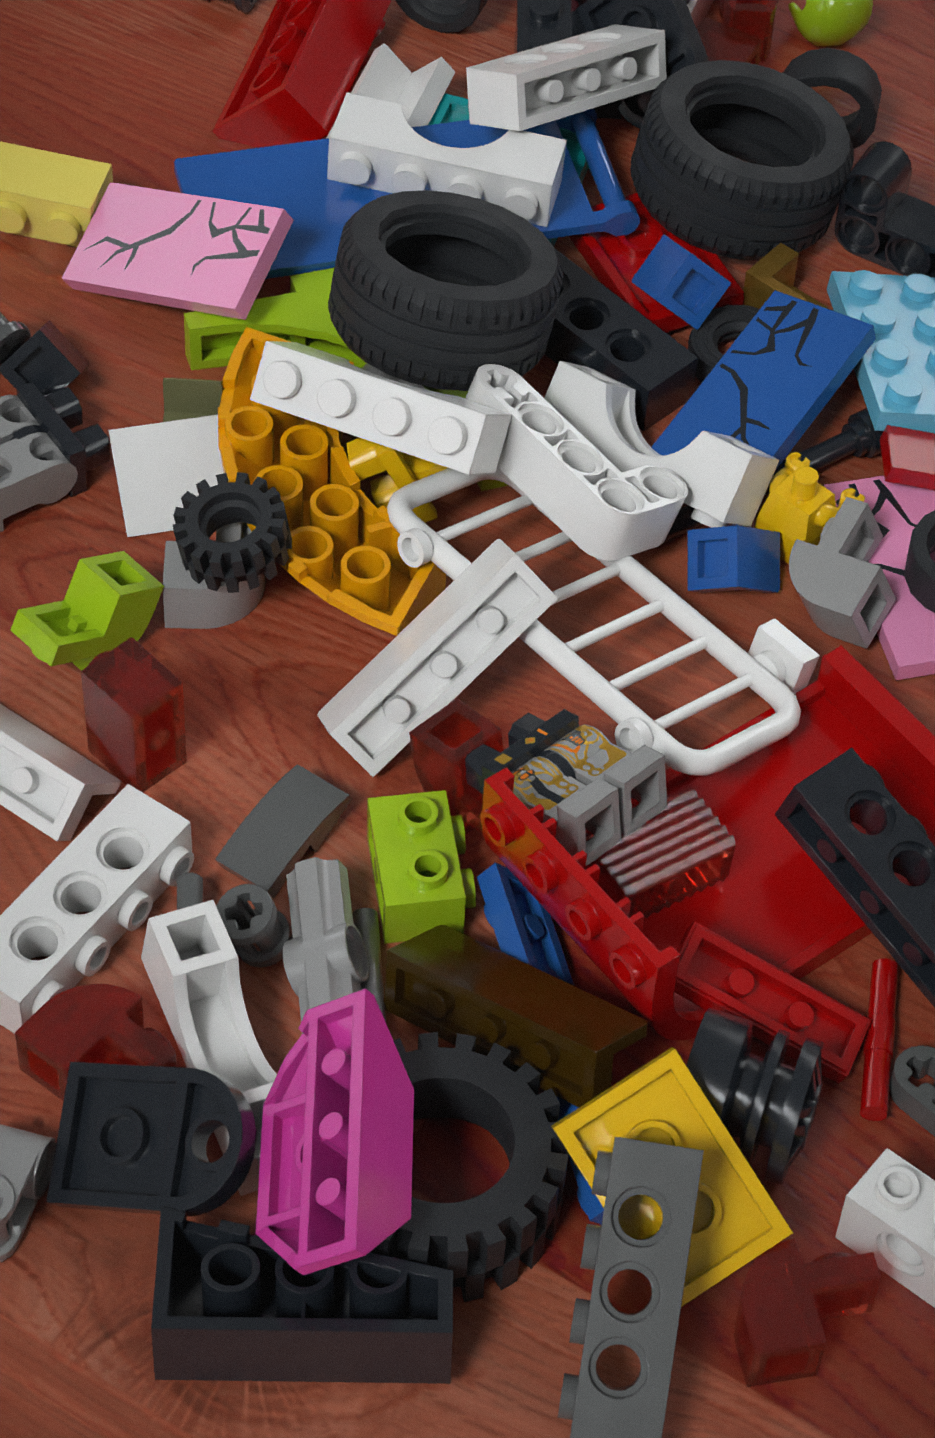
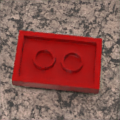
M637 193L625 196L626 200L633 202L640 216V224L634 232L621 236H615L607 232L569 236L601 284L665 333L688 326L689 324L632 283L633 276L663 235L675 241L731 282L713 309L726 305H742L744 291L716 254L688 244L666 230L650 215ZM604 203L591 206L593 212L604 209L605 206Z

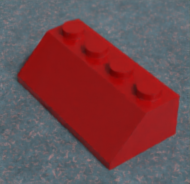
M277 0L212 132L219 139L259 148L326 139L336 121L346 92H352V85L357 74L366 66L370 59L368 50L373 40L385 27L386 22L383 18L392 0Z

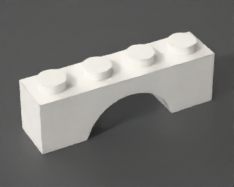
M346 92L329 136L327 179L388 193L420 190L457 193L504 207L525 218L531 224L547 227L562 181L567 140L523 130H509L496 141L483 146L472 148L447 147L431 142L415 132L406 121L401 104Z
M265 342L250 397L251 401L468 475L496 472L512 417L510 413L459 396L434 392L378 376L352 365L348 359L297 342Z
M559 361L544 398L621 472L645 465H657L667 468L680 476L688 488V494L684 503L694 508L691 515L694 520L711 528L724 527L728 523L751 527L779 463V459L731 436L702 431L683 449L662 456L649 446L639 430L635 415V389L590 367Z
M214 900L148 918L141 959L186 1067L200 1069L229 1081L242 1092L253 1111L257 1130L256 1150L248 1175L238 1189L240 1196L258 1190L263 1104L277 1073L271 1068L264 1057L252 1030L241 989L238 955ZM221 1126L214 1130V1134L224 1155L229 1145V1133L226 1126Z

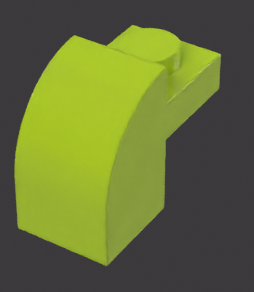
M125 551L79 559L64 600L18 609L10 630L31 648L32 653L38 659L46 662L49 666L72 662L89 677L115 664L137 643L153 616L164 585Z

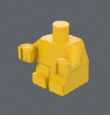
M798 452L789 454L786 458L785 467L772 477L769 483L770 494L758 513L755 524L757 529L780 532V559L788 565L790 553L796 539L818 546L826 522L836 516L846 497L862 502L865 501L864 495L860 493L856 498V490L847 488L842 491L839 506L836 507L835 494L818 483V472L814 468L809 467L810 460L805 457L803 461H800L801 454Z

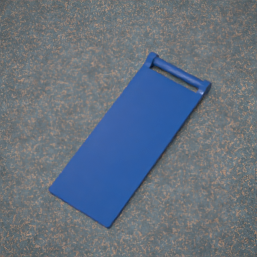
M595 108L523 130L563 139L559 128L574 132L605 206L602 210L592 211L566 146L562 181L547 227L534 225L547 239L593 232H607L615 236L628 235L634 232L640 224V216L633 202L626 200L596 128L597 113ZM470 120L411 127L420 136L431 142L454 148L483 146L496 141L509 131L507 129L470 124ZM329 138L184 157L174 161V173L181 193L283 208L294 219L265 279L334 268L345 223L365 204L381 196L393 194L327 179Z

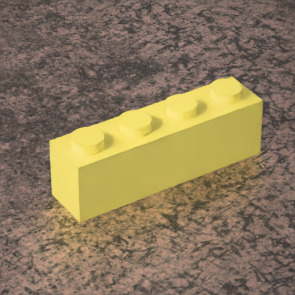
M0 141V231L78 247L109 183H113L112 164Z

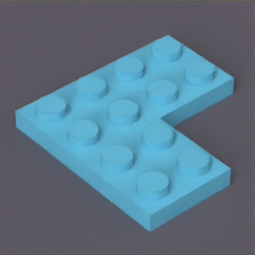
M867 270L855 272L832 271L826 290L833 310L874 325L876 340L854 367L874 430L884 431L886 425L935 433V278L923 274H910L908 276L876 274Z

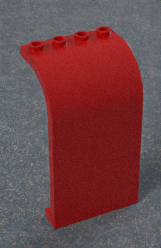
M842 645L822 656L818 680L795 693L801 709L798 726L788 736L720 772L707 776L688 775L672 768L667 769V808L630 835L625 836L621 834V841L587 866V853L584 850L571 856L556 840L557 821L553 817L543 823L544 807L541 804L529 810L513 793L515 776L507 767L484 780L483 808L480 819L483 838L487 846L642 1017L647 1020L652 1028L666 1039L677 1041L696 1038L701 1021L707 1011L674 992L680 961V954L677 948L686 929L694 921L799 980L872 933L774 815L796 784L850 748H853L865 764L877 770L884 781L886 789L907 814L914 816L920 821L926 830L929 840L935 846V735ZM771 707L701 750L708 749L775 714V710ZM631 798L632 808H634L639 802ZM852 822L858 831L868 835L862 826ZM585 830L586 841L594 836L593 833ZM894 872L895 876L902 883L911 886L905 877Z

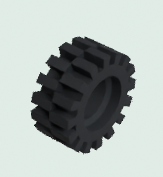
M237 472L235 482L228 481L227 473L216 475L218 485L212 487L204 479L196 484L199 495L195 496L187 491L181 498L183 508L176 507L173 514L176 523L173 524L174 535L185 570L190 571L191 578L198 584L205 578L207 589L218 591L221 582L226 583L228 593L239 592L238 582L242 581L248 582L250 590L260 587L258 575L263 574L269 581L278 574L275 563L285 566L289 559L287 549H292L289 523L284 502H281L280 493L275 487L268 489L267 481L260 477H257L251 485L248 473ZM242 522L256 526L248 536L234 542L224 543L209 539L216 530L231 523Z

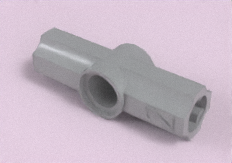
M317 857L295 863L293 871L286 875L293 939L284 943L283 962L288 981L293 991L299 997L301 1021L306 1010L360 991V982L366 981L370 973L368 953L363 938L353 924L348 871L338 859L324 860Z

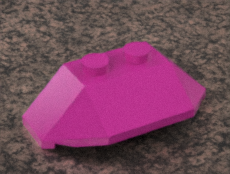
M366 988L306 1010L298 1028L303 1034L284 1058L263 1104L256 1234L286 1260L294 1270L302 1275L367 1255L411 1219L414 1088L375 996Z

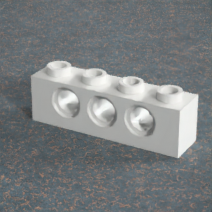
M615 24L467 67L470 124L522 131L656 89L659 83L667 78L665 30Z
M127 784L0 915V1025L25 1040L41 1022L48 1023L58 1015L66 1002L68 993L85 975L88 977L93 976L101 969L109 956L111 947L127 930L134 931L143 924L151 911L153 902L169 885L172 887L177 886V878L183 873L189 872L192 867L194 854L192 852L191 822ZM78 912H89L87 914H75ZM39 956L48 957L42 960H30Z
M886 1148L846 1195L835 1238L935 1308V1180Z

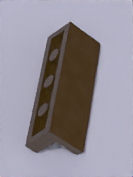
M438 925L387 950L386 1011L430 1033L438 1032V1037L456 1045L457 1033L476 1036L475 1052L488 1056L494 1043L511 1050L510 1069L516 1072L528 1062L540 1073L539 1088L545 1091L552 1088L557 1097L579 1108L611 1087L613 1055L647 1036V1020L446 925Z

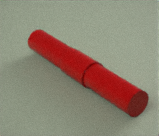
M880 958L873 961L871 969L867 1018L872 1021L864 1037V1065L860 1102V1116L869 1121H882L887 1117L899 969L898 963L888 958Z

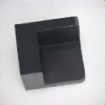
M49 320L0 365V373L15 389L33 382L43 396L64 389L81 374L89 363Z

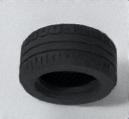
M727 60L707 61L681 68L656 87L650 98L631 157L630 172L640 201L650 215L670 233L690 245L716 255L737 260L759 261L779 243H783L799 253L814 245L817 240L824 236L839 204L845 178L852 169L854 148L841 116L826 99L809 86L789 75L760 65Z
M430 190L402 191L381 196L365 204L343 226L332 277L328 310L330 319L346 346L364 362L388 375L413 384L436 389L469 391L478 368L484 364L502 365L523 376L539 363L540 359L545 355L562 287L563 269L553 245L545 235L525 218L504 207L479 198L452 192Z

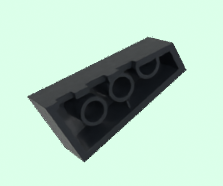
M161 1206L151 1323L155 1380L451 1384L453 1270L369 1252L365 1256L302 1275L294 1270L286 1260L259 1236L250 1235L249 1225L221 1219L218 1227L187 1221L185 1211Z

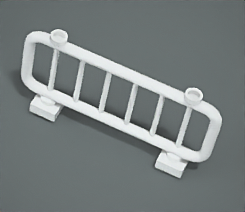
M498 467L495 473L468 475L447 468L403 486L392 494L387 506L389 520L400 534L397 547L402 560L413 568L431 561L453 581L472 563L447 542L448 540L531 505L549 518ZM487 479L504 482L521 495V497L438 532L430 528L412 511V509ZM561 532L515 553L525 562L572 540L564 532ZM631 555L612 561L597 559L606 567L552 591L558 597L552 605L615 576H618L649 604L566 643L562 642L537 619L519 636L524 643L618 723L615 729L617 746L633 753L643 745H646L664 754L665 764L672 769L697 776H707L720 772L781 740L796 729L799 724L801 709L795 693L807 687L820 657L818 653L775 618L758 627L747 653ZM659 612L693 640L611 681L606 680L575 653ZM703 649L738 677L656 720L650 718L620 692V690ZM747 687L751 688L775 710V714L704 750L684 746L665 730Z

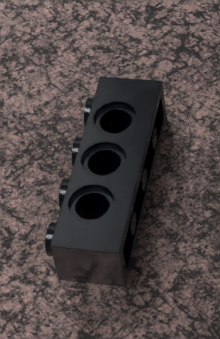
M554 248L563 269V280L545 355L557 364H559V361L590 367L635 389L637 424L642 431H646L684 405L693 395L698 357Z
M850 748L796 784L774 815L935 1008V846L929 840L926 830L920 821L914 816L907 814L886 789L884 781L877 770L865 764L854 749ZM852 822L862 826L868 835L858 831ZM894 872L905 877L911 886L902 883L895 876Z

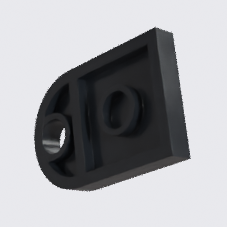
M588 0L577 8L586 33L615 24L665 30L667 78L681 68L708 61L706 50L685 0ZM655 89L616 101L621 115L633 126L641 128L650 98Z
M70 1062L46 1202L68 1208L158 1215L161 1213V1206L185 1211L187 1216L208 1213L224 1204L236 1193L251 1168L256 1150L257 1130L250 1104L235 1085L219 1076L200 1069ZM221 1126H226L229 1133L228 1148L219 1160L210 1163L206 1155L207 1140L214 1130Z

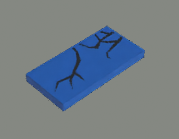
M775 290L651 448L662 456L669 455L689 445L702 431L731 436L779 459L777 469L876 340L874 325Z

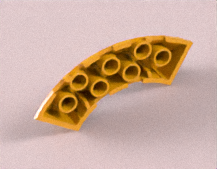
M246 327L231 354L222 380L223 390L220 407H218V446L223 472L227 473L229 482L236 481L237 472L248 473L251 485L257 477H260L267 481L268 489L275 487L280 493L281 502H284L292 538V549H287L289 559L285 566L282 567L290 575L332 606L361 622L397 636L445 590L446 574L431 561L413 568L402 560L397 547L400 534L391 524L387 508L384 505L377 508L360 489V479L355 471L350 468L345 450L340 444L344 432L250 400L265 342L291 341ZM247 523L252 532L256 526Z

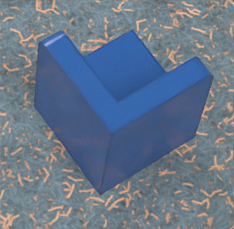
M666 235L662 236L632 278L633 284L696 330L699 329L731 284L730 281Z
M739 525L688 530V591L700 593L748 590L762 593L779 592L780 532Z

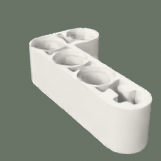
M484 364L478 368L465 399L512 414L497 467L580 549L597 559L612 561L658 547L664 543L688 494L687 485L680 476L667 468L657 465H645L621 472L515 371L497 364Z

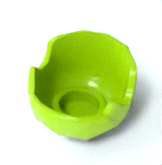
M806 0L803 10L794 2H791L788 8L797 29L808 42L816 46L831 47L847 42L865 28L872 14L873 1Z

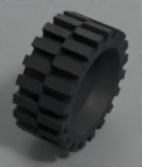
M438 1032L423 1033L418 1036V1050L406 1052L399 1038L393 1041L414 1088L413 1120L443 1117L476 1124L489 1131L498 1140L508 1157L510 1165L503 1177L493 1187L469 1200L456 1203H433L412 1197L411 1219L370 1252L453 1270V1287H461L464 1302L481 1299L484 1294L485 1279L493 1277L500 1290L505 1289L517 1281L519 1259L532 1269L543 1256L545 1238L550 1240L554 1238L559 1225L560 1209L563 1203L569 1155L551 1127L558 1122L560 1102L552 1088L538 1094L540 1073L528 1062L516 1072L510 1069L511 1050L496 1043L493 1044L488 1056L475 1052L476 1036L457 1033L455 1048H444L438 1046Z

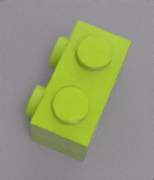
M446 790L368 798L367 842L384 944L405 942L438 925H446L464 933L465 909L475 908L476 906L475 883L471 868L460 869L458 855L465 854L466 851L464 824L461 815H450Z

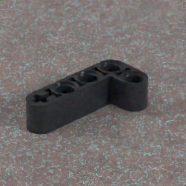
M886 141L875 142L868 147L845 178L838 204L835 236L845 250L858 257L904 276L923 274L935 278V206L907 195L912 173V163L908 155L893 143Z

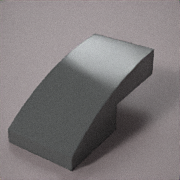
M297 764L258 802L230 837L215 860L222 868L248 884L264 888L271 898L274 899L286 882V875L293 871L295 863L301 860L307 849L309 848L314 852L318 851L352 798L349 794Z

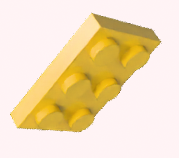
M670 1048L551 1126L591 1189L598 1150L613 1152L615 1137L704 1150L681 1307L793 1234L674 1048ZM595 1195L604 1208L606 1196ZM635 1195L625 1200L621 1205L618 1220L620 1227L629 1237L647 1239L659 1230L662 1223V1212L657 1202L645 1195Z

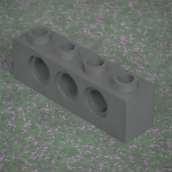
M615 1137L613 1152L598 1150L591 1194L606 1196L602 1226L587 1224L580 1266L582 1269L595 1270L590 1300L575 1299L569 1343L584 1345L579 1375L564 1373L558 1418L572 1420L570 1438H662L704 1150ZM635 1195H645L657 1202L662 1212V1223L659 1230L647 1239L629 1237L624 1233L619 1224L618 1214L621 1205L625 1200ZM622 1270H637L643 1273L650 1282V1300L638 1312H621L609 1301L607 1294L608 1284L611 1278ZM625 1345L635 1351L640 1359V1372L637 1378L625 1387L609 1386L602 1381L597 1373V1359L600 1353L609 1346Z

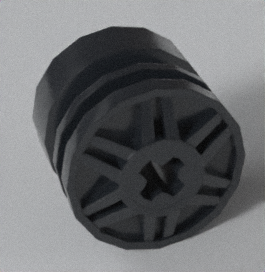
M708 1008L699 1026L686 1066L729 1134L740 1139L738 1148L751 1167L759 1145L772 1148L765 1180L782 1185L788 1169L805 1148L823 1086L821 1055L824 1042L807 1037L801 1049L796 1067L784 1064L790 1032L779 1029L772 1039L765 1056L751 1054L753 1021Z

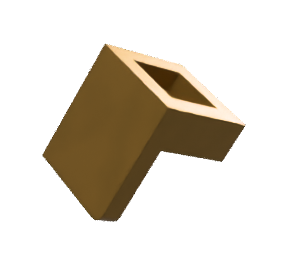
M779 243L746 271L742 305H749L760 309L776 290L827 308L824 304L794 287L799 253L783 243Z

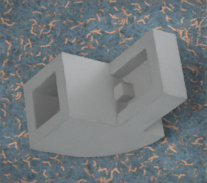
M846 497L836 516L826 522L818 546L796 539L790 553L789 573L792 583L810 618L820 630L829 636L867 649L896 601V597L881 566L869 563L870 558L883 538L868 503Z
M231 523L216 530V541L224 543L234 542L248 536L251 530L247 523ZM166 541L163 572L165 628L210 629L226 626L241 620L252 612L261 601L266 587V577L263 574L258 575L260 587L252 590L249 589L247 581L238 582L239 592L228 593L225 582H221L218 591L207 589L205 578L198 584L191 578L190 571L185 570L177 542Z

